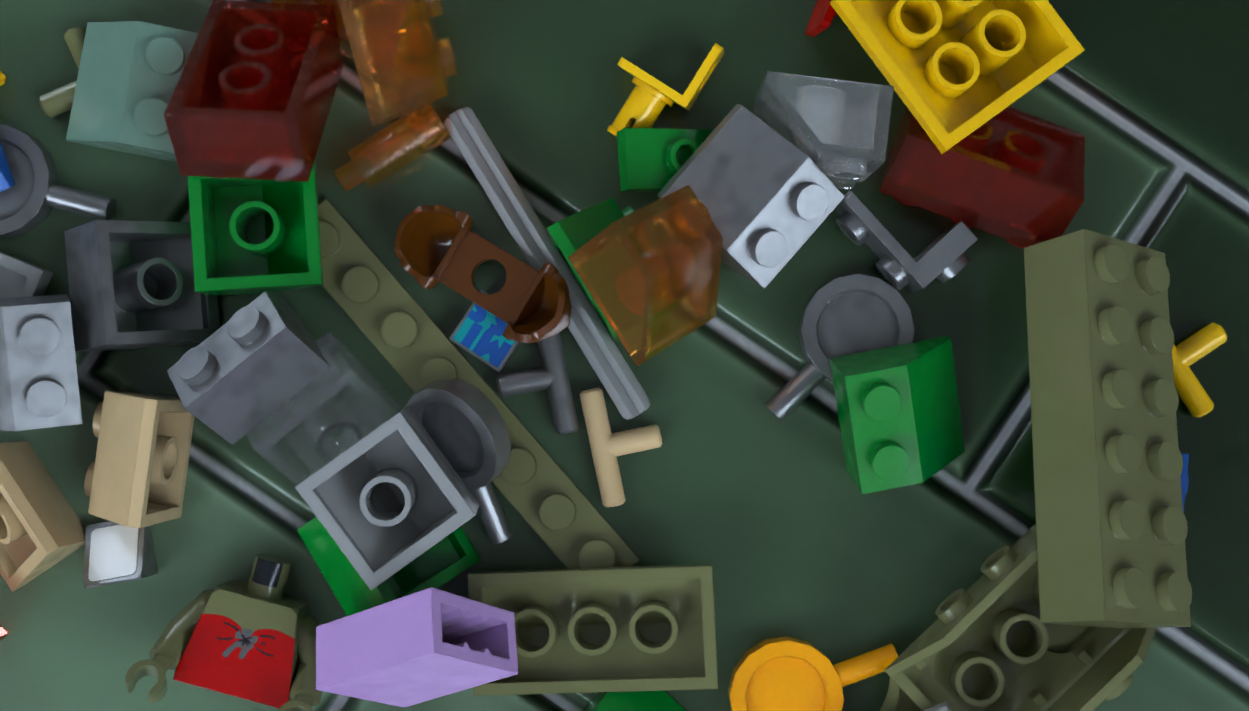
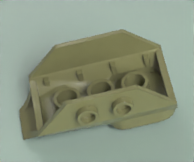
M1034 524L1011 547L1004 545L992 553L981 566L980 570L984 575L967 591L961 588L950 594L936 609L935 614L938 619L884 670L890 676L888 692L880 711H923L947 701L951 711H1093L1104 700L1109 701L1118 697L1130 686L1133 680L1132 673L1144 662L1156 628L1124 629L1040 623L1036 524Z

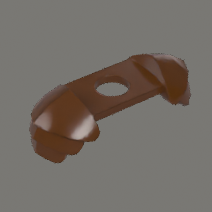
M444 205L419 206L399 223L394 251L400 259L403 269L414 276L420 286L432 289L438 282H441L508 323L503 332V336L506 339L524 343L539 342L557 335L569 326L572 309L569 289L564 278L552 263L545 262L540 271H537L472 232L470 229L473 218L469 214L460 210H452ZM488 260L499 261L506 270V282L501 290L494 294L481 293L474 283V274L477 267Z

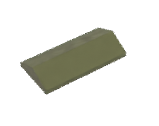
M712 564L470 572L468 574L469 599L514 612L518 661L517 675L473 687L474 696L718 689L716 613Z

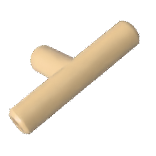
M598 387L581 391L579 396L602 505L606 508L622 505L625 503L626 498L617 456L661 447L663 443L659 426L653 424L612 433L603 390Z

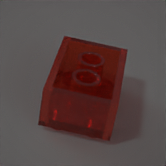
M228 0L212 1L164 113L181 176L309 181L343 69L334 5Z

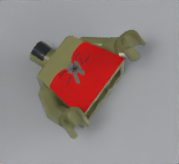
M256 554L248 584L229 580L216 586L214 590L202 591L170 621L150 650L149 655L152 660H140L128 669L125 676L128 693L133 691L140 678L154 676L158 681L150 690L148 701L149 703L158 702L165 696L167 691L166 671L176 669L173 680L279 708L278 711H313L312 707L320 703L322 691L316 690V627L320 626V623L313 616H310V601L283 593L292 562L272 555Z

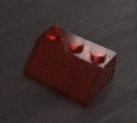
M905 107L886 158L879 192L892 196L903 205L919 206L948 217L955 224L962 221L967 228L974 227L1004 238L1015 247L1024 249L1025 247L1062 236L1084 202L1085 135L1008 107L941 154L909 109Z

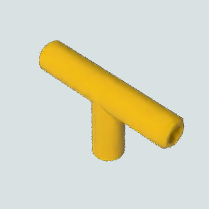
M1213 322L1177 346L1174 345L1172 349L1174 386L1191 415L1197 418L1211 412L1214 408V403L1189 366L1227 341V333L1224 328Z

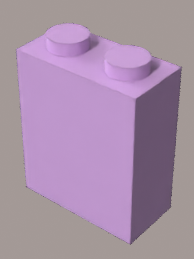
M433 587L316 627V690L405 708L518 674L514 612Z

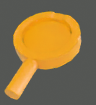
M787 636L763 640L747 650L733 668L728 688L731 711H842L844 703L842 687L885 672L884 670L898 658V654L891 643L832 665L829 658L808 641Z

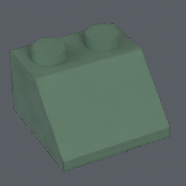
M143 21L87 22L66 140L68 142L190 165L211 49L204 35Z

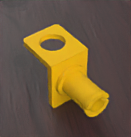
M717 43L714 44L683 95L621 57L617 65L634 76L631 82L636 84L612 125H609L607 131L617 137V132L623 128H629L634 119H636V122L632 128H652L665 105L667 104L672 107L674 102L689 111L725 53L724 48Z

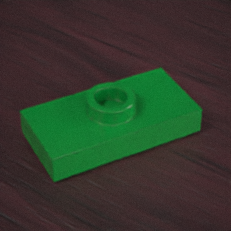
M623 128L618 131L620 191L660 192L714 129Z

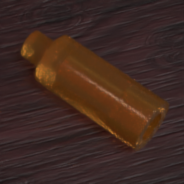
M427 101L348 150L351 161L335 170L334 174L346 191H349L363 181H366L369 187L372 188L452 137L430 102Z

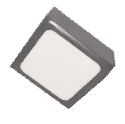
M111 521L86 525L83 563L85 589L142 579L158 573L150 526L133 528Z

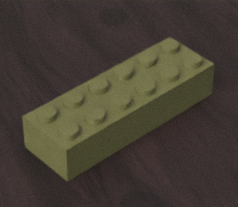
M1086 229L1025 247L1024 265L1040 623L1124 629L1191 627L1190 605L1192 601V588L1187 575L1185 546L1188 526L1183 513L1181 473L1183 470V458L1178 445L1176 417L1179 398L1174 386L1172 359L1174 333L1170 325L1168 302L1170 273L1166 265L1165 253Z

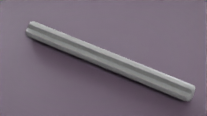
M468 106L456 110L444 120V126L529 265L540 271L545 262L552 263L564 278L569 289L572 306L568 329L622 417L629 420L638 416L651 406L650 399L473 110Z

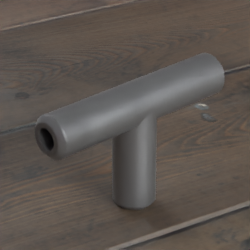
M559 332L555 336L538 342L542 366L498 375L496 383L499 395L502 398L547 389L555 431L558 435L577 432L579 425Z

